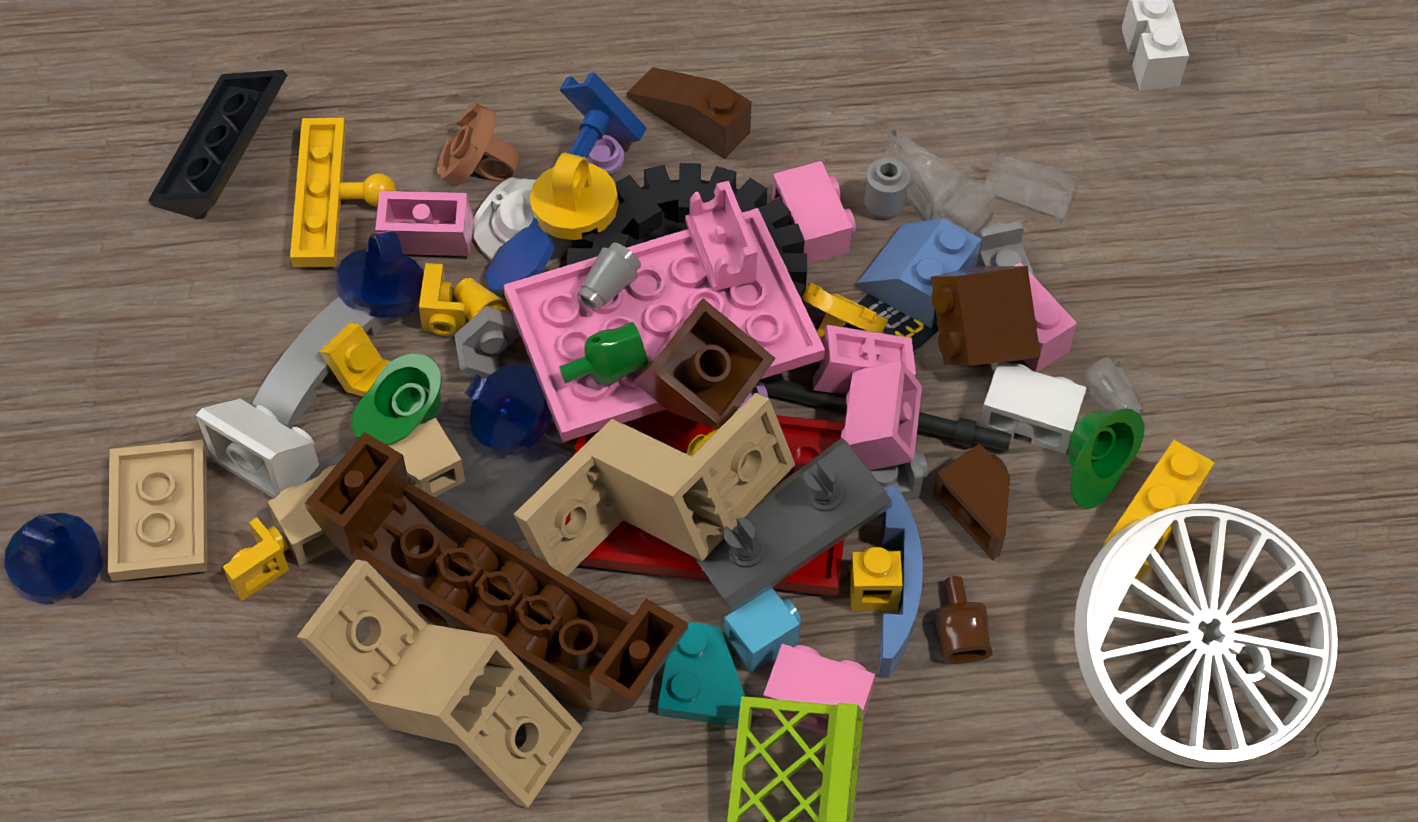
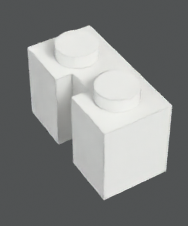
M1129 0L1122 24V32L1128 53L1136 52L1132 67L1139 91L1180 87L1189 53L1173 0Z
M998 362L983 405L979 426L1012 434L1011 438L1014 437L1015 433L1031 437V444L1066 454L1069 438L1075 427L1087 387L1075 384L1070 379L1064 377H1052L1032 371L1021 364Z

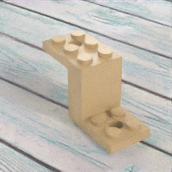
M755 393L692 457L611 419L513 515L536 558L566 576L623 520L703 561L724 539L726 525L733 530L737 526L736 518H744L795 466V462L770 399L758 393ZM570 513L571 520L565 525V520Z
M355 560L297 635V638L389 729L458 745L519 806L529 808L583 729L496 635L427 624L367 561ZM366 617L369 621L370 633L364 642L359 643L356 638V627L359 621ZM525 724L527 738L523 746L518 749L515 744V735L518 728Z

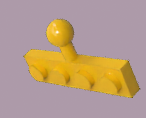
M302 118L290 251L292 267H336L341 200L364 199L369 205L378 207L380 191H396L394 181L382 173L372 174L364 182H343L346 141L344 118Z

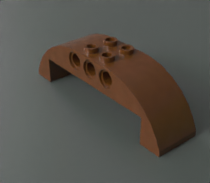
M366 432L360 436L305 502L306 509L315 522L353 563L355 560L367 561L420 617L436 626L496 635L553 696L572 704L595 711L612 713L632 708L688 630V623L647 598L634 616L409 483L403 454Z

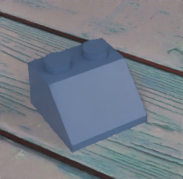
M944 218L904 223L857 282V288L932 328L937 322V315L931 299L933 291L931 276L976 267L982 239Z

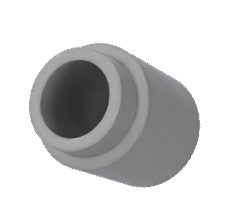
M881 158L874 161L868 167L864 203L874 217L883 220L891 219L904 209L910 180L909 170L904 163L893 158Z

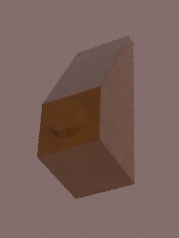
M652 67L627 92L628 99L724 159L750 134L752 101L719 81Z

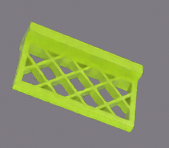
M741 696L727 822H740V818L755 806L759 808L769 822H777L761 801L783 782L801 804L779 822H792L805 810L815 822H853L864 711L858 704L849 703L834 705ZM753 709L773 711L784 725L762 744L750 731ZM781 712L798 714L788 721ZM809 715L829 716L827 736L810 749L794 728ZM790 732L806 753L783 772L767 750ZM750 739L756 749L747 756ZM826 747L823 765L816 755ZM762 755L778 774V777L755 794L745 781L746 767ZM812 760L823 773L822 786L805 800L789 780V777ZM744 790L751 799L742 806ZM820 799L818 816L811 805Z

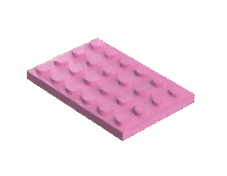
M758 208L742 213L758 252L756 281L713 292L689 229L627 247L641 262V267L637 270L638 278L606 305L602 306L598 312L588 308L577 297V293L580 291L597 257L504 284L505 297L562 442L599 431L611 419L625 423L666 410L665 407L633 382L642 369L634 371L608 386L599 385L591 375L566 384L564 383L559 366L585 357L584 343L591 335L601 330L615 329L634 322L641 336L649 361L685 313L704 298L776 358L761 379L824 359L825 348Z

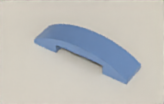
M896 486L886 487V493L892 501V507L883 512L882 548L901 550L903 587L900 597L899 614L883 615L880 631L879 678H889L905 654L916 622L923 581V557L917 526L904 497Z

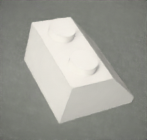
M236 399L201 408L196 414L213 462L272 498H275L282 490L288 487L299 486L305 483L319 466L314 448L315 442L311 436L298 427L290 429L283 425L270 410L262 405L253 407L242 399Z

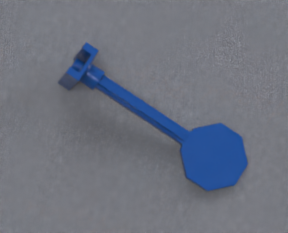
M595 72L589 73L584 83L580 84L572 76L566 77L560 91L584 116L579 126L580 132L568 153L588 158L596 141L601 140L603 135L613 137L619 144L641 140L647 127ZM535 217L528 227L523 228L499 247L485 273L489 289L494 294L505 295L504 284L541 274L554 252L555 246L551 235L542 231Z

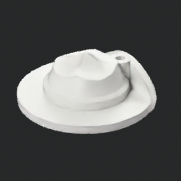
M514 177L506 179L488 195L473 219L472 240L476 243L480 252L490 261L494 258L499 247L523 228L528 227L534 219L529 196L533 183L536 180ZM551 235L555 250L546 266L555 263L568 253V248H572V240L560 239Z

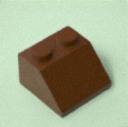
M1028 266L972 267L931 276L933 288L931 299L937 315L939 329L938 346L943 355L944 365L973 366L1031 359L1041 356Z
M703 298L685 313L633 382L668 411L719 430L738 410L776 358Z

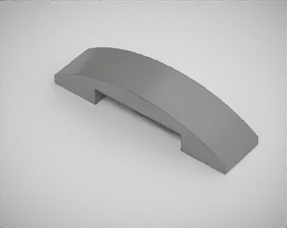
M367 280L344 292L325 307L294 339L266 377L252 402V406L262 405L277 417L280 423L291 428L317 399L315 388L332 371L319 351L350 322L360 324L365 332L375 336L401 307V301Z

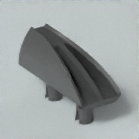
M841 438L773 488L744 518H736L737 526L733 530L726 525L724 539L703 561L695 557L693 558L730 609H737L774 587L891 508L892 501L850 445Z

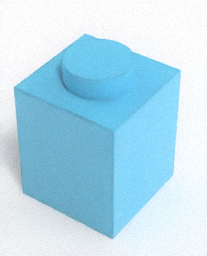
M770 588L724 617V638L752 674L777 658L782 644L791 647L798 644L801 617L790 600L786 598L781 600L774 589Z

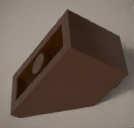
M979 443L937 472L933 496L992 560L1000 556L1006 535L1010 475L1004 462L997 455H990Z

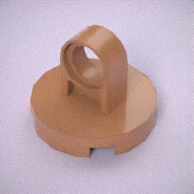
M474 103L459 117L456 124L462 128L454 140L447 138L438 160L437 174L441 175V179L457 187L473 171L497 182H503L515 176L520 159L519 153L509 144L492 136L496 121L493 110ZM493 160H497V161L503 162V163H505V164L497 163V162H495V161H493Z

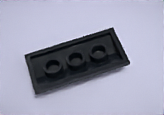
M271 70L221 74L148 199L149 203L154 207L195 219L214 206L288 76L285 71Z

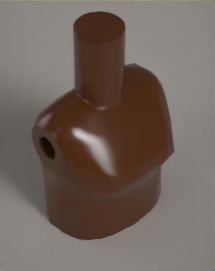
M948 577L944 581L948 605L936 608L933 612L935 630L941 646L942 660L947 664H963L987 659L993 652L989 638L986 606L981 602H967L962 577Z

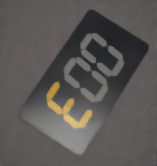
M870 294L858 302V304L876 312L878 316L888 319L882 333L912 338L913 353L939 330L935 324L930 328Z

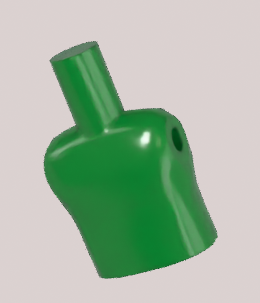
M630 322L618 328L601 330L591 335L584 343L585 357L561 365L559 370L565 384L591 375L599 385L608 386L624 376L644 368L648 363V359L635 323Z

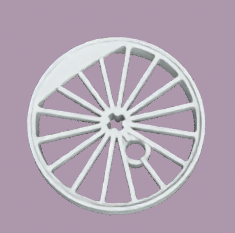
M1188 504L1162 510L1138 519L1118 532L1101 549L1090 565L1078 595L1074 624L1075 645L1081 672L1091 695L1109 721L1124 736L1142 749L1164 760L1198 768L1230 767L1255 760L1284 745L1303 730L1319 710L1330 688L1337 660L1338 637L1335 614L1326 586L1311 560L1289 536L1268 521L1247 511L1218 504ZM1188 522L1213 525L1205 595L1185 525ZM1169 525H1171L1190 596L1154 549V546ZM1226 529H1229L1253 542L1218 602ZM1263 548L1277 561L1284 572L1226 614ZM1145 560L1180 607L1135 579ZM1289 578L1295 586L1304 608L1234 624L1231 623L1232 620ZM1129 589L1178 622L1118 611V608ZM1306 616L1310 633V647L1237 634L1234 631ZM1112 620L1176 632L1175 637L1106 652L1100 650ZM1201 626L1207 629L1205 637L1210 641L1205 644L1201 641L1203 632L1198 629ZM1170 645H1178L1179 650L1120 694L1117 693L1103 664L1104 660ZM1241 649L1246 651L1252 658L1253 668L1250 674H1246L1236 661V654H1239ZM1269 651L1310 658L1303 687L1271 667ZM1185 655L1188 656L1150 726H1147L1128 708L1125 703L1126 699ZM1198 664L1189 746L1162 736L1160 730ZM1210 671L1231 742V750L1212 751L1205 750L1202 747ZM1265 677L1297 698L1295 705L1282 722L1252 682ZM1229 684L1240 688L1271 731L1260 740L1248 746L1245 744Z

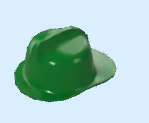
M410 353L399 356L388 363L360 400L352 414L351 427L356 437L359 439L366 432L384 444L391 445L406 438L419 424H424L436 418L441 407L440 389L442 386L441 371L436 362L424 354Z
M1121 408L1112 413L1094 411L1086 414L1075 425L1069 438L1068 447L1069 463L1073 466L1070 484L1072 497L1075 503L1082 508H1094L1101 504L1111 493L1126 467L1140 450L1144 439L1145 424L1142 416L1135 410Z

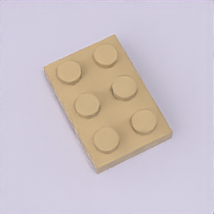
M193 440L110 449L108 574L111 580L119 581L208 571L207 461L204 441Z

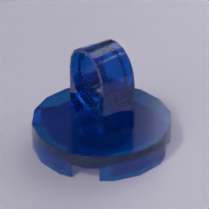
M395 231L371 233L368 236L367 248L351 252L341 260L336 275L337 294L346 306L353 310L355 309V304L370 309L369 316L395 318L408 314L415 309V304L421 296L424 272L414 259L402 253L401 243Z
M517 363L503 366L489 375L487 379L476 374L464 393L473 398L470 412V424L473 435L483 446L500 454L511 455L514 454L511 450H516L522 445L529 448L536 444L546 432L553 417L535 370L526 365Z
M67 513L38 515L26 522L13 534L5 550L4 567L15 590L29 601L51 605L54 604L53 600L63 599L67 596H71L72 599L81 596L96 582L103 567L101 544L93 527L78 516Z

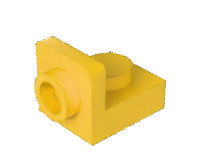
M425 263L419 312L423 332L447 336L457 333L467 323L465 304L452 302L453 286L452 282H445L443 264Z
M351 322L319 351L344 390L359 396H364L381 371L391 362L382 359L362 326Z
M258 517L249 521L257 544L252 548L240 550L232 557L229 563L222 566L232 590L241 601L289 571L284 552L289 549L286 541L276 527L272 526L266 529Z

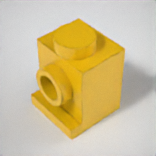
M871 547L861 552H852L851 565L848 567L850 611H898L903 587L900 551H887L881 547ZM863 590H887V594H863Z

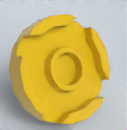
M566 152L559 156L553 168L543 172L533 183L529 196L532 213L538 220V225L542 231L556 238L568 240L582 239V233L592 231L597 228L598 233L605 230L616 217L619 206L618 194L613 178L604 169L588 163L587 158Z
M811 282L808 283L801 299L826 312L817 331L820 340L824 335V329L827 325L851 329L853 326H856L865 331L883 332L888 322L887 318L878 316L876 312L837 293L830 294L822 290L821 286Z

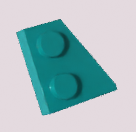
M687 622L688 630L665 662L658 702V716L738 727L741 696H745L721 627Z

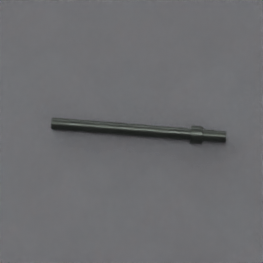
M773 377L759 380L765 386L768 395L847 413L846 395L816 391L811 386ZM919 412L917 428L919 431L953 438L954 444L971 447L972 443H980L982 446L1008 452L1012 436L1010 433L977 426V421L959 417V420L955 421Z

